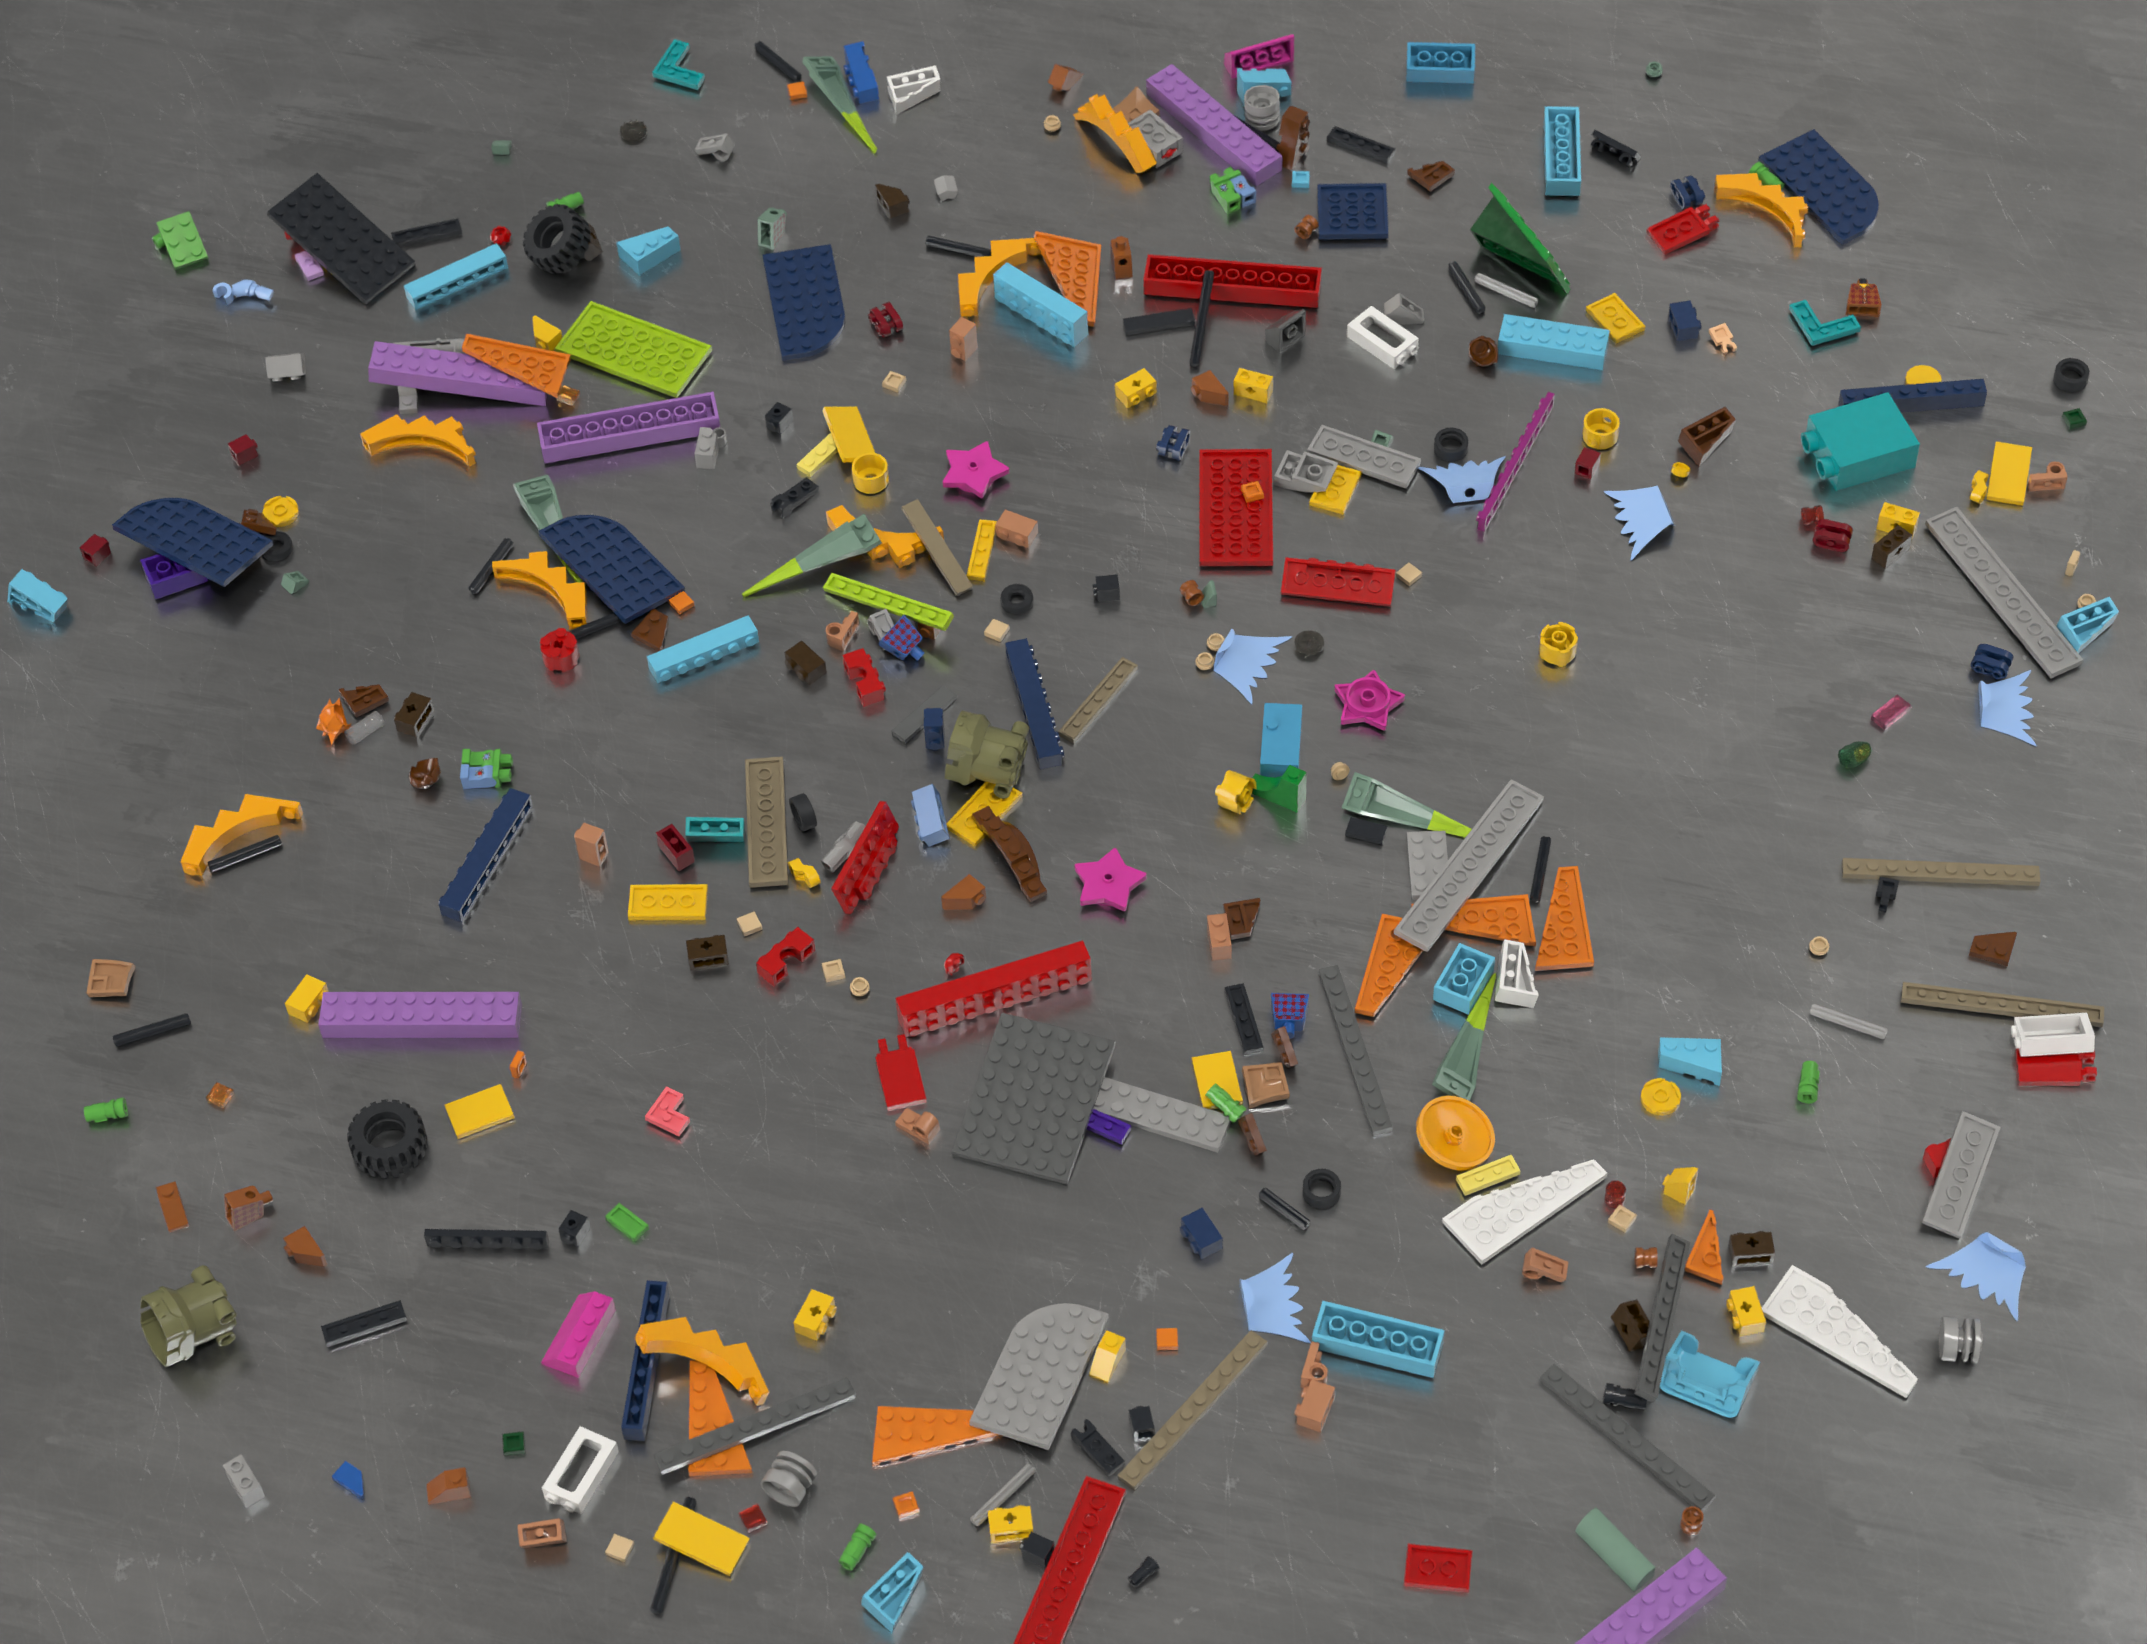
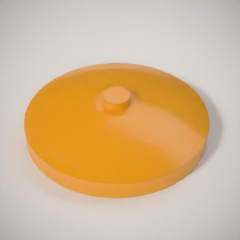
M1457 1096L1437 1097L1424 1106L1417 1118L1416 1133L1420 1145L1430 1158L1446 1168L1458 1171L1475 1169L1482 1165L1493 1151L1495 1134L1489 1118L1478 1106L1464 1098Z

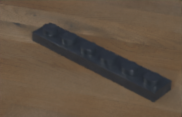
M425 1229L424 1232L427 1246L433 1248L441 1246L452 1248L472 1247L476 1249L481 1247H492L494 1249L502 1247L513 1249L549 1248L547 1231Z

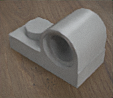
M728 134L700 138L695 152L698 155L713 153L718 160L726 161L734 148V143Z
M397 386L400 414L418 413V389Z
M887 609L870 615L867 620L870 631L873 635L877 634L879 641L894 626Z

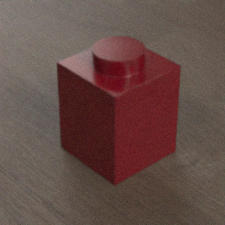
M247 434L227 443L231 456L239 466L258 457L256 451L258 449L257 443L254 439L251 440Z
M1584 447L1576 460L1574 474L1592 479L1600 465L1601 453Z
M93 534L79 547L83 559L96 567L111 554L108 540L96 534Z

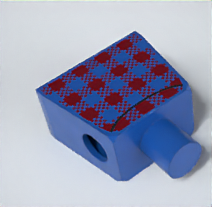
M905 615L899 619L878 643L880 647L901 660H904L910 654L918 661L925 653L917 646L923 639Z
M1271 993V1009L1275 1030L1285 1026L1289 1039L1294 1038L1295 1031H1303L1309 1008V994Z

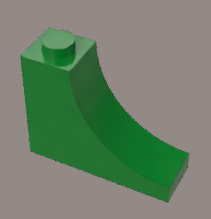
M1289 765L1283 776L1266 777L1256 773L1253 776L1257 788H1253L1252 794L1298 813L1306 800V771Z

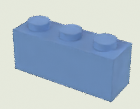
M931 784L913 791L911 804L917 814L914 818L920 828L918 830L920 840L925 841L928 847L950 839L940 793L935 786Z

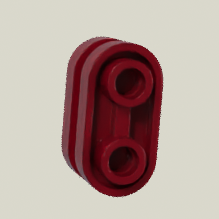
M890 302L882 304L881 311L877 307L869 310L868 319L871 324L874 323L878 335L886 337L891 335L892 328L896 332L904 329L900 316Z
M1821 519L1817 522L1816 532L1812 539L1814 545L1838 552H1845L1849 549L1850 539L1853 534V528L1850 525L1829 519Z

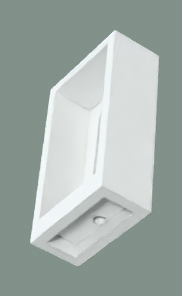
M1370 306L1347 325V337L1393 369L1402 365L1407 358L1418 351V337L1373 306ZM1374 323L1402 342V344L1397 348H1393L1368 331L1367 328Z
M2087 1013L2014 1017V1025H2011V1036L2015 1037V1048L2019 1049L2021 1056L2094 1052L2095 1034Z
M580 1426L542 1487L544 1498L549 1503L562 1505L569 1512L575 1511L581 1514L619 1453L617 1442ZM581 1445L598 1451L599 1453L574 1492L557 1486Z

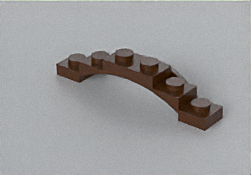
M989 806L972 813V819L981 832L984 831L993 840L1006 858L1020 884V889L1031 903L1047 895V890L1040 881L1035 854L1022 832L1011 823L1002 821L999 816H995Z

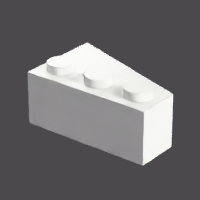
M936 66L887 77V90L896 115L940 91V77Z
M1504 939L1499 952L1495 1001L1534 1008L1539 995L1537 990H1535L1534 978L1529 969V960L1524 943Z

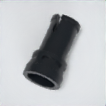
M1147 1556L1144 1562L1141 1563V1566L1128 1577V1580L1137 1588L1149 1575L1152 1576L1153 1573L1157 1572L1160 1567L1152 1557Z

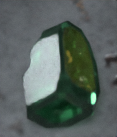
M1853 742L1839 750L1838 758L1844 767L1853 768L1865 762L1871 755L1872 749L1868 742Z

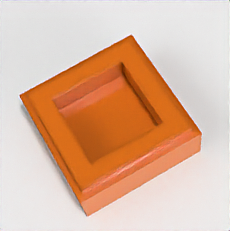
M804 81L787 84L791 100L807 97Z
M1258 481L1241 485V491L1246 502L1264 498V493Z
M684 591L669 599V604L679 615L695 606L694 601Z
M517 1051L510 1064L512 1077L518 1079L527 1064L525 1054L522 1051Z
M1157 1328V1350H1178L1177 1328Z
M913 1491L893 1497V1503L899 1519L920 1513Z

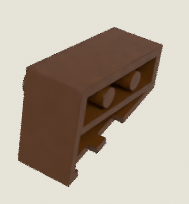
M1291 105L1282 116L1279 135L1282 136L1281 144H1277L1276 148L1279 150V154L1282 155V167L1293 170L1301 157L1308 152V138L1310 135L1308 132L1310 120H1308L1309 112Z
M1723 407L1683 428L1678 442L1697 466L1700 467L1732 432L1736 419L1726 407Z

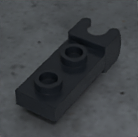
M806 477L782 495L779 493L772 498L771 510L781 509V518H785L792 513L793 509L818 493L819 486Z
M1085 1419L1084 1430L1086 1432L1081 1433L1074 1428L1071 1431V1437L1109 1477L1121 1468L1125 1461L1102 1437L1097 1428L1088 1419Z

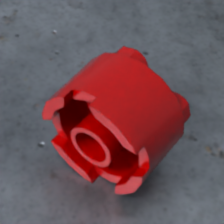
M558 628L541 638L540 650L543 663L550 671L554 669L566 672L572 670L578 664L577 660L580 654L577 640L565 628Z

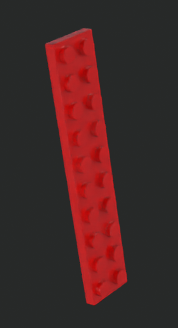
M1089 1476L1085 1477L1013 1644H1062L1125 1497L1126 1489Z

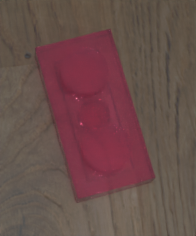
M1897 694L1871 715V720L1886 730L1910 711L1911 705Z

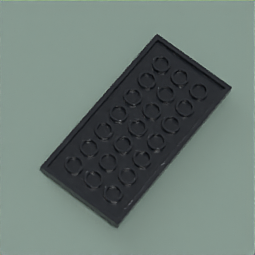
M318 173L314 174L267 211V216L365 305L415 265L413 258Z

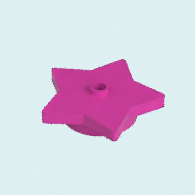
M987 441L969 451L946 450V456L951 468L943 480V487L960 488L963 491L974 493L983 498L987 489L994 483V480L1009 474L1008 466L992 458Z
M1372 670L1363 678L1356 679L1352 683L1336 684L1334 688L1344 704L1341 716L1342 725L1366 722L1385 731L1388 712L1405 700V694L1388 688L1380 680L1375 670Z
M1113 848L1097 862L1076 863L1074 865L1076 873L1084 884L1080 898L1081 906L1099 904L1102 906H1113L1125 912L1131 891L1147 879L1145 872L1125 865L1116 848Z

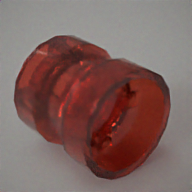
M1816 505L1813 508H1801V518L1804 526L1824 519L1821 505Z
M1611 1181L1607 1184L1604 1201L1608 1207L1616 1209L1619 1205L1623 1206L1626 1187L1622 1182Z

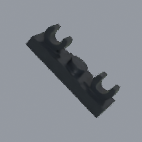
M1597 130L1593 131L1592 136L1595 139L1591 142L1592 148L1600 144L1598 150L1602 152L1605 145L1609 147L1608 150L1616 155L1618 153L1622 154L1619 158L1621 163L1625 159H1629L1627 162L1628 167L1632 166L1633 159L1639 162L1641 156L1638 151Z

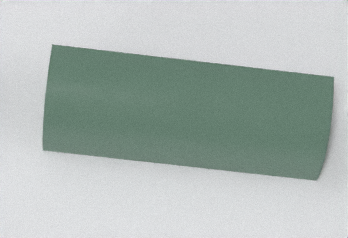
M1596 1507L1581 1520L1575 1532L1634 1592L1654 1577L1655 1566Z

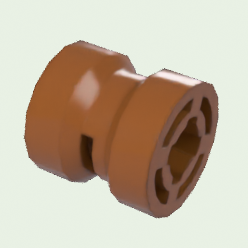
M1311 215L1304 216L1302 221L1295 226L1296 234L1302 239H1308L1312 232L1318 228V221Z
M1194 580L1186 581L1181 585L1180 592L1185 597L1189 606L1198 605L1204 599V594L1198 589V585Z
M1635 1247L1636 1268H1643L1644 1266L1657 1268L1658 1255L1656 1247H1650L1649 1249Z
M1690 1506L1682 1513L1681 1529L1687 1535H1696L1702 1529L1704 1514L1699 1508Z

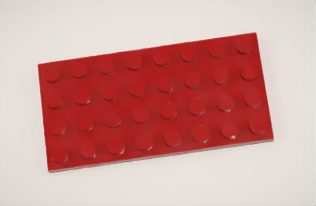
M1200 449V566H1273L1272 449ZM1258 481L1264 493V498L1246 502L1241 491V485Z

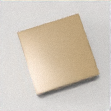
M890 371L882 382V387L898 393L906 382V376Z
M2073 550L2065 575L2073 576L2079 562V551Z
M1407 563L1396 572V577L1410 587L1422 577V572L1412 564Z
M993 619L984 631V636L1001 642L1010 630L1008 624Z
M755 912L737 918V923L744 937L762 930V925Z
M841 959L822 963L826 983L845 978Z
M1619 1205L1608 1219V1223L1626 1233L1637 1215Z
M614 1534L605 1554L606 1556L626 1562L634 1546V1541Z

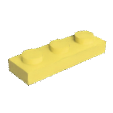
M831 433L797 463L798 470L811 477L838 452Z
M1509 1155L1457 1175L1456 1181L1466 1196L1520 1175V1169L1513 1156Z

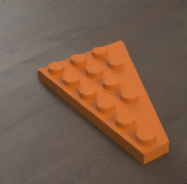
M1035 231L1034 240L1063 297L1086 310L1088 326L1094 327L1101 245Z

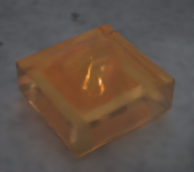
M563 385L556 400L573 406L579 397L580 391Z
M216 1082L206 1096V1100L224 1108L233 1096L234 1090Z

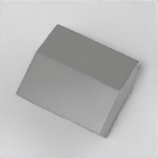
M943 175L934 179L941 201L956 198L958 190L954 176Z

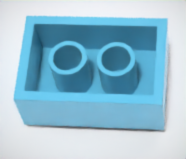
M1459 943L1434 986L1433 1000L1469 1015L1494 972L1495 957Z

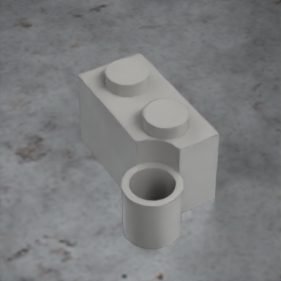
M700 427L695 450V461L698 469H715L718 450L727 444L725 429L715 428L712 431L711 428Z

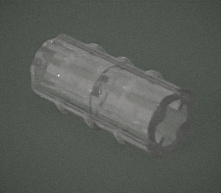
M374 711L362 720H359L355 725H352L344 733L349 742L355 745L373 732L378 731L385 723L382 716L377 711Z

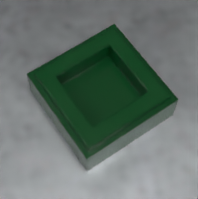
M2080 408L2066 411L2062 414L2069 429L2087 424V420Z
M524 1432L502 1434L504 1456L525 1454Z

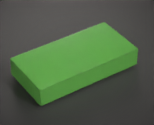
M620 1203L605 1216L609 1223L634 1242L649 1229L647 1223Z

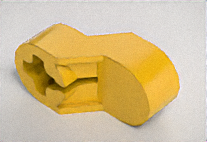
M1978 470L1973 476L1971 483L1973 491L1970 500L1978 504L1983 502L1987 494L1986 482L1989 474Z
M799 858L788 862L789 870L795 880L805 881L809 888L821 884L814 866L803 865Z

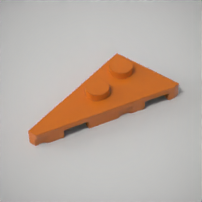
M1709 1210L1686 1262L1684 1271L1722 1285L1723 1275L1721 1256L1719 1254V1240L1716 1231V1218L1713 1213L1714 1211Z

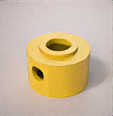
M1598 408L1589 411L1585 415L1582 436L1584 442L1588 446L1599 450L1608 449L1615 445L1619 436V417L1609 409ZM1608 417L1611 422L1606 421L1604 418Z
M864 453L855 458L852 463V476L855 488L866 494H875L886 488L889 483L887 461L883 456L877 453Z

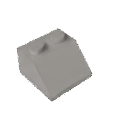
M305 352L265 357L267 377L272 378L273 381H282L283 377L290 376V380L301 379V375L305 374Z

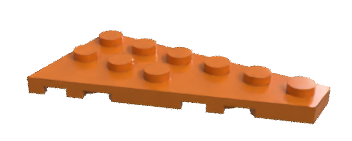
M466 334L462 345V352L558 398L570 362V354Z
M1578 866L1558 867L1535 971L1594 967Z
M1528 894L1468 899L1445 929L1447 931L1502 941L1506 939L1536 947Z
M1387 914L1381 915L1355 1006V1013L1374 1017L1424 951L1394 934V929L1403 919L1401 917Z
M690 1360L689 1439L734 1422L715 1370L697 1360ZM742 1443L691 1463L688 1469L689 1476L753 1473Z
M878 1406L872 1466L880 1465L881 1462L889 1460L891 1462L897 1461L899 1458L909 1455L917 1456L945 1449V1446L956 1444V1446L961 1445L965 1441L973 1439L981 1440L998 1436L999 1434L971 1426L970 1419L974 1410Z

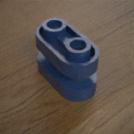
M1692 175L1683 178V183L1680 179L1671 180L1672 194L1681 209L1689 208L1691 201L1695 206L1703 204L1705 193L1698 186L1696 178Z
M1168 425L1163 430L1162 440L1158 441L1156 451H1158L1160 456L1167 457L1169 452H1171L1173 459L1181 460L1189 443L1191 431L1182 428L1181 432L1178 433L1176 426Z
M1979 644L1970 665L1977 673L1992 676L1996 679H2003L2007 677L2014 656L2007 650L1988 644Z

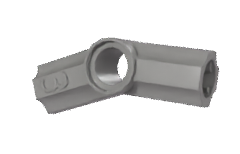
M855 821L850 825L845 834L841 835L834 842V847L821 860L822 865L831 873L834 872L848 859L865 825Z

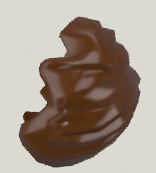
M1479 336L1471 340L1468 348L1469 358H1471L1472 362L1482 367L1498 362L1499 351L1493 339Z
M438 758L424 759L418 761L416 767L411 766L408 777L413 787L427 789L439 780L441 769Z

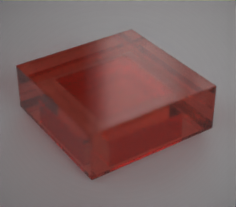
M758 1504L739 1513V1517L748 1533L768 1524Z

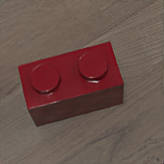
M673 824L656 832L659 848L678 871L695 862L692 847Z

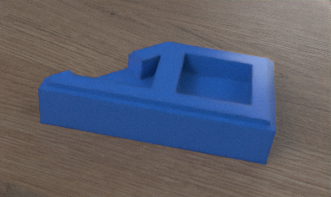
M345 1461L332 1475V1479L363 1499L362 1472Z

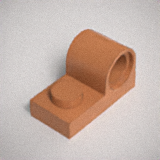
M2056 461L2050 462L2046 473L2030 474L2027 484L2028 491L2065 489L2068 476L2064 465Z
M851 611L849 616L844 618L842 624L833 622L826 626L827 644L829 646L844 651L859 626L857 612Z
M906 1108L895 1122L898 1128L928 1145L940 1131L938 1119L929 1112H923L922 1115H919Z
M1532 1247L1525 1254L1522 1275L1534 1280L1544 1275L1562 1283L1566 1280L1568 1261Z
M1311 1341L1301 1375L1302 1388L1305 1386L1309 1387L1311 1379L1327 1384L1328 1370L1324 1364L1320 1363L1322 1358V1352L1319 1351L1320 1343ZM1315 1375H1320V1376H1322V1377H1321V1378H1315L1314 1376H1315Z

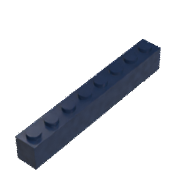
M1984 379L1844 389L1840 391L1838 405L1840 407L1888 392L1901 413L1982 407L1985 405L1987 389Z
M1027 638L1006 642L1007 660L1024 718L1029 727V735L1039 769L1061 766L1064 750L1058 744L1060 742L1058 731H1054L1056 725L1054 717H1050V703L1045 701L1047 694L1045 688L1041 687L1043 684L1041 673L1037 674L1036 671L1039 669L1037 660H1033L1032 657L1034 656L1033 646L1028 644Z
M510 788L507 794L503 795L501 804L494 810L489 823L485 824L483 833L476 839L472 851L466 855L464 864L458 868L456 877L449 883L444 896L440 897L438 906L441 915L460 922L464 920L533 807L530 794Z
M646 1281L639 1328L641 1324L665 1321L670 1295L667 1282ZM637 1344L635 1345L621 1429L624 1440L645 1441L660 1353L643 1354L640 1346Z

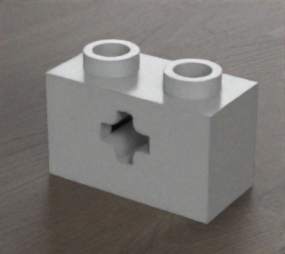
M242 1454L223 1464L228 1479L246 1508L265 1498L259 1482Z

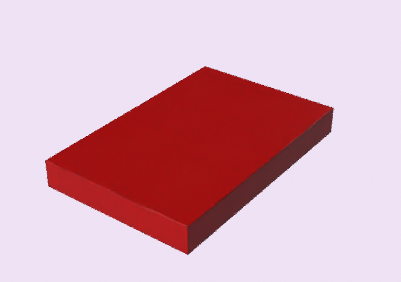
M1408 1544L1404 1586L1469 1593L1472 1550Z

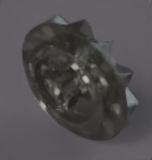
M637 119L635 121L630 120L628 123L624 122L623 126H620V135L627 141H638L647 133L646 125H644L643 121L639 122Z
M1311 630L1303 631L1295 638V649L1299 650L1300 654L1305 653L1307 657L1309 654L1316 655L1317 652L1322 651L1324 639L1318 632ZM1309 640L1312 642L1310 647L1307 646Z

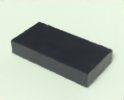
M1350 817L1345 836L1382 845L1388 826Z

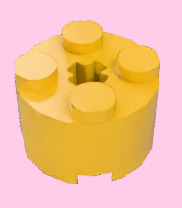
M1558 622V624L1551 626L1550 624L1546 625L1540 634L1539 655L1541 659L1559 667L1566 666L1567 663L1571 662L1577 653L1578 636L1575 633L1574 627L1563 622Z
M1228 770L1225 773L1222 784L1218 785L1215 791V795L1218 796V805L1238 814H1241V812L1245 813L1254 800L1251 794L1253 788H1257L1255 779Z

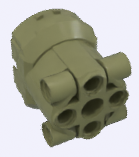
M962 710L957 718L949 742L947 758L954 761L952 765L946 763L945 779L960 782L962 785H968L977 779L996 784L994 794L999 798H1008L1013 786L1019 780L1021 767L1025 759L1028 746L1026 740L1029 732L1028 725L1022 721H1017L1013 724L1011 731L991 726V723L984 714H975Z
M206 1265L199 1266L193 1270L191 1277L194 1282L176 1290L161 1286L159 1290L141 1297V1309L147 1306L151 1307L141 1312L140 1322L143 1333L153 1353L165 1367L181 1360L189 1359L194 1354L196 1346L214 1338L219 1346H226L233 1342L236 1337L232 1330L237 1325L235 1319L237 1314L228 1301L224 1286L221 1282L215 1280Z

